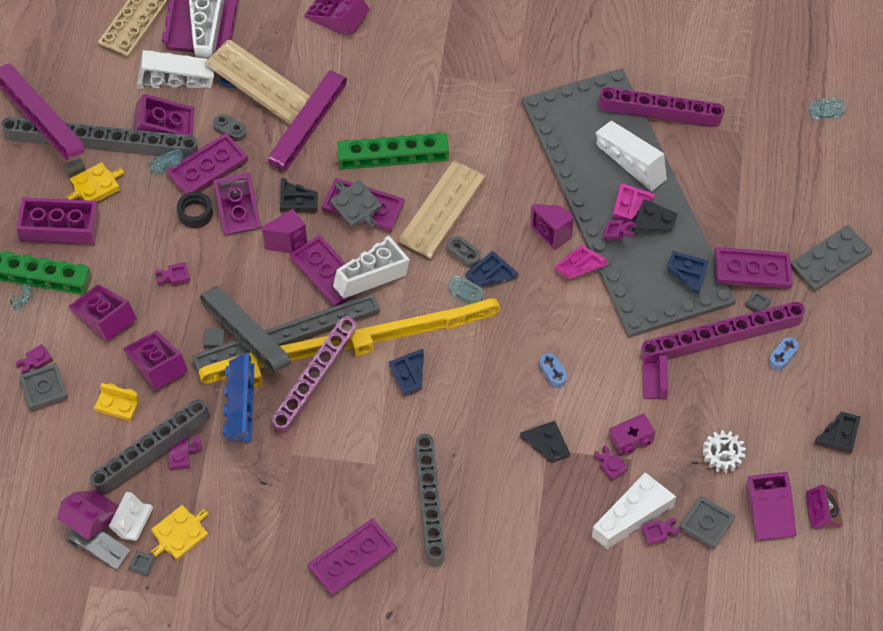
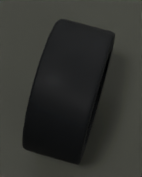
M188 192L178 200L177 212L179 220L183 225L189 228H200L208 224L212 219L213 209L211 200L204 193ZM193 203H200L206 207L203 214L195 217L186 215L184 209Z

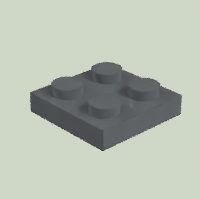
M57 363L19 375L31 411L68 399Z
M700 496L680 525V530L715 550L736 516Z

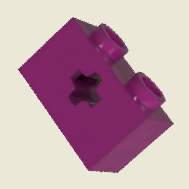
M642 413L609 428L608 438L619 456L629 455L641 446H649L654 441L655 430L646 415Z

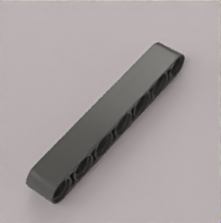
M215 286L200 295V300L204 307L268 371L275 374L291 364L287 353L221 288Z
M201 399L191 401L94 471L90 480L95 489L101 494L111 492L205 424L211 417L205 402Z
M420 434L416 439V455L426 558L430 566L439 567L445 561V548L434 440L429 434ZM424 444L429 445L426 448L421 447ZM424 462L431 463L430 465H423ZM425 480H431V481H433V482H432V483H425L424 481H425ZM427 498H433V499H435V500H433V501H431V502H430V501H426ZM435 516L436 519L430 520L428 517ZM432 534L438 535L437 538H431L429 536ZM435 552L440 554L438 557L431 556Z

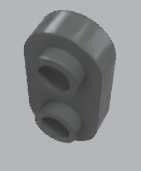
M220 114L214 118V129L222 135L227 133L233 141H241L247 136L246 126L243 123L225 114Z
M454 236L449 239V253L464 265L473 267L480 261V251L464 238Z

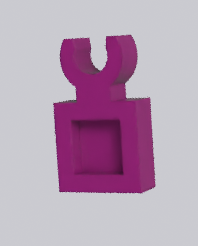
M624 220L607 221L603 238L606 241L622 240L623 235L632 238L634 234L630 229L637 228V226L631 221L627 223Z
M186 262L169 265L168 271H155L156 277H163L157 279L158 286L165 285L168 281H171V286L190 282Z
M41 344L27 352V359L18 360L16 366L17 368L25 366V368L21 369V373L25 374L30 372L33 367L37 370L46 366L53 359Z
M604 445L602 448L605 453L604 455H600L597 451L594 452L595 459L602 462L600 468L611 481H614L628 471V467L617 454L610 455V450L607 446Z
M660 519L642 525L641 529L648 546L667 541L668 534L671 536L678 535L680 528L672 529L670 527L676 524V519H669L666 524H663Z

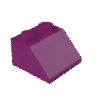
M533 204L531 206L530 227L554 250H557L572 238L573 215L570 211L565 210L559 205Z
M294 209L289 210L261 227L263 244L266 250L292 253L307 243L306 225Z

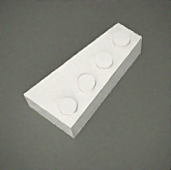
M189 0L195 57L209 59L216 51L224 0Z
M143 50L138 71L137 89H144V86L160 88V85H170L171 88H178L182 85H186L187 88H211L214 70L205 65V62L208 60L207 58Z
M612 120L596 132L597 146L652 192L667 180L663 152Z
M388 235L384 238L383 242L376 243L368 252L364 251L360 254L359 258L356 260L352 259L337 269L333 287L343 299L406 276L410 259Z
M644 473L593 526L592 538L606 549H609L628 537L636 529L642 528V525L652 519L655 520L666 510L669 511L674 508L676 496L647 473Z

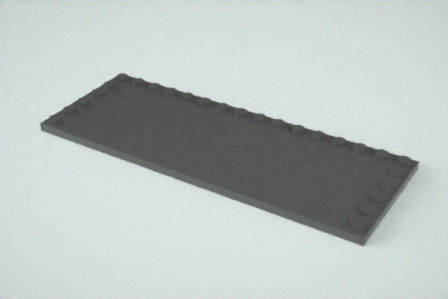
M623 68L522 98L523 107L587 248L607 260V265L597 270L628 338L735 305L736 300L728 284L716 282L715 257L665 154L667 180L651 192L597 146L596 132L612 120L663 152L647 117L607 112L598 107L600 92L605 87L633 91ZM623 183L653 193L655 197L651 202L678 213L672 231H631L634 234L632 238L623 235L622 240L606 241L603 238L607 221L619 220L613 218L612 213L620 184ZM672 251L709 260L699 294L693 292L667 271Z

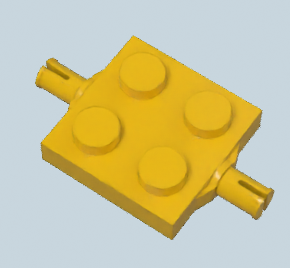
M101 162L70 178L75 191L65 197L70 200L79 198L81 200L98 202L120 191V187L115 179L125 173L121 167L111 172Z
M181 505L151 529L152 534L159 542V545L150 551L151 554L156 558L165 550L178 561L208 537V532L200 523L209 516L208 512L203 509L194 516Z

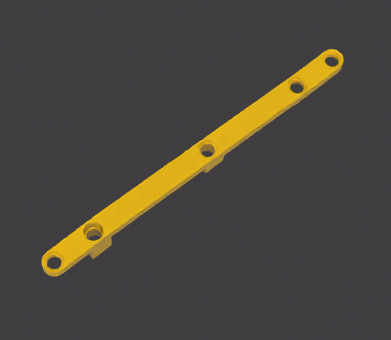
M490 298L459 308L357 329L344 350L352 348L355 357L374 352V343L442 328L448 330L494 316L500 312L501 307L496 298ZM328 336L282 345L280 347L287 353L290 362L311 358L316 355ZM333 340L331 344L333 346H339L341 342L339 340ZM247 353L251 357L250 363L255 364L254 388L262 386V375L259 369L265 367L251 353ZM231 359L202 367L198 371L201 382L209 384L226 379L225 368L229 366V360Z

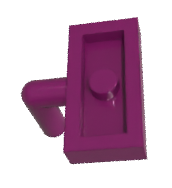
M187 436L168 450L170 470L190 469L189 453L202 451L199 436L193 437L194 445H189Z

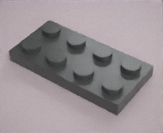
M847 225L791 262V269L813 292H816L872 255L873 250Z

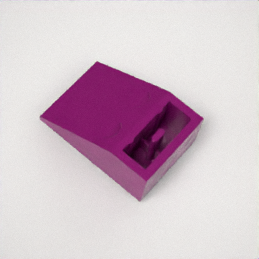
M315 0L304 17L337 33L353 34L370 9L364 0Z
M788 471L748 476L745 488L756 541L796 537L793 498Z

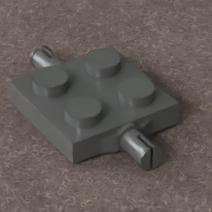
M361 180L347 188L341 181L336 182L335 187L340 193L332 198L330 203L347 224L353 229L357 225L367 222L371 229H374V226L376 228L378 223L372 217L382 209V205Z

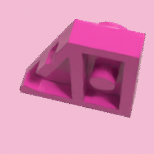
M621 183L612 217L624 220L625 222L632 221L637 216L643 199L652 201L655 194Z
M581 245L558 263L555 269L557 273L567 279H571L606 266L607 260Z

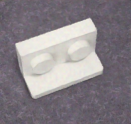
M126 492L109 527L121 539L136 541L153 506L142 503L133 493Z

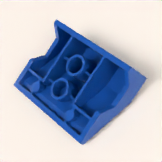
M243 354L229 360V366L225 368V376L229 379L228 385H225V397H228V404L224 405V417H227V424L223 425V436H226L228 441L252 442L255 364L250 363L251 357L249 354Z

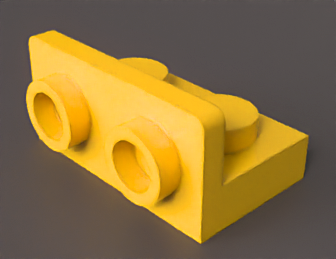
M101 383V393L94 407L95 412L132 422L140 404L138 393L132 389L118 388L111 383Z

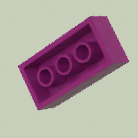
M22 197L16 229L20 241L95 244L100 212L97 201Z

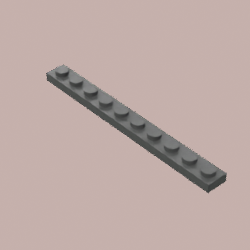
M372 293L265 330V332L279 346L287 345L334 329L339 320L345 316H349L354 321L380 313V308ZM236 340L192 355L197 371L207 365L250 352Z

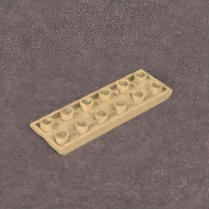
M128 0L99 39L98 44L128 57L132 56L171 0Z
M227 40L205 62V65L290 125L310 98L307 93L232 40Z
M453 161L401 235L399 244L432 259L486 180L487 175L473 170L462 163Z

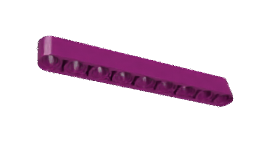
M10 63L0 66V88L65 160L83 155L85 150L80 139Z
M791 302L649 339L642 344L640 357L644 363H658L659 356H667V360L795 327L802 323L805 307L800 302Z

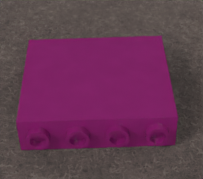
M189 0L169 1L168 11L170 12L169 16H166L165 26L167 28L166 32H163L162 42L165 43L167 50L194 52ZM224 0L216 51L227 40L233 39L239 0Z

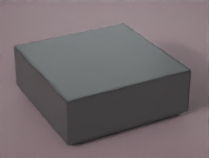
M81 157L64 165L69 180L86 170Z
M755 290L745 302V306L754 312L761 311L770 305L772 299Z
M205 328L204 348H215L224 345L225 329Z
M136 550L128 569L131 572L148 577L156 558Z

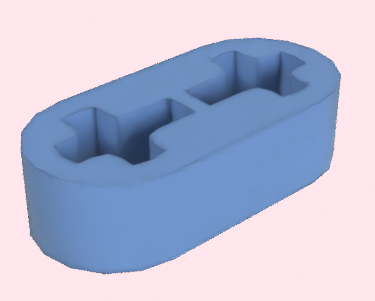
M787 337L781 341L770 356L769 364L773 369L783 370L797 353V340ZM792 345L793 347L789 348L786 352V346ZM781 356L783 357L782 362H775V360H778Z
M552 353L542 355L540 358V368L547 380L555 388L563 387L566 384L567 374L559 360ZM545 361L552 362V368L548 363L545 364ZM555 373L558 377H561L560 381L555 379Z

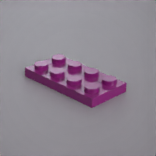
M225 133L172 166L166 172L185 195L188 192L203 190L214 183L213 180L220 179L247 162L248 156Z
M335 177L322 205V211L341 216L330 203V200L340 193L335 187V183L341 181L346 188L354 183ZM368 188L382 205V209L372 217L378 223L376 228L392 232L404 206L405 199Z
M320 234L289 254L294 264L333 307L343 304L355 296L352 295L343 299L333 287L337 269L346 263Z
M716 247L714 250L717 283L791 289L793 285L790 253Z
M372 518L307 565L333 597L396 552L397 546Z

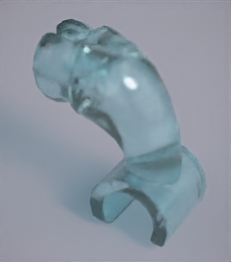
M24 284L21 287V298L18 296L11 297L10 303L15 311L21 310L22 305L32 298L33 289L29 284Z

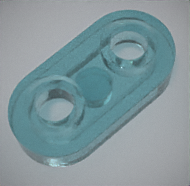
M838 98L815 100L810 104L809 114L815 119L841 117L845 113L846 104Z
M180 149L171 151L150 161L148 167L151 172L159 173L169 165L176 166L180 164L183 154Z
M455 276L450 279L449 291L452 295L468 304L483 301V290L481 287L462 276Z

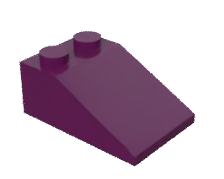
M143 93L136 103L134 130L192 136L195 108Z
M250 172L213 180L224 235L260 228V218Z
M99 284L69 305V308L91 330L106 341L114 338L120 331L129 327L137 319L129 301Z
M157 330L123 348L142 377L154 390L164 387L167 383L180 378L188 372L182 353Z
M96 490L74 492L61 501L57 519L89 540L110 525L119 505Z

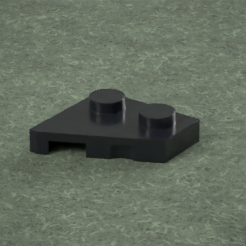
M281 178L280 212H288L291 209H294L295 212H318V192L306 189L299 184H291L287 182V179Z
M643 199L634 222L637 228H632L631 231L671 232L678 213Z
M841 411L835 420L826 427L825 431L816 437L814 444L852 454L861 416Z
M555 421L520 432V438L530 443L533 449L543 454L544 458L549 462L554 463L570 457L568 447Z

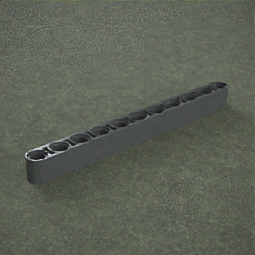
M7 117L1 122V127L7 140L51 145L29 119ZM65 123L80 139L85 149L185 159L199 150L196 138L190 135Z

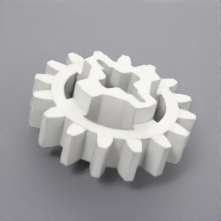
M721 430L720 435L714 432L713 438L708 436L707 442L703 444L702 455L705 456L704 462H710L709 468L717 467V472H719L720 468L723 469L724 473H727L728 468L735 471V467H740L745 459L746 448L743 447L744 441L738 442L739 436L732 437L731 431L728 435L725 434L724 430Z

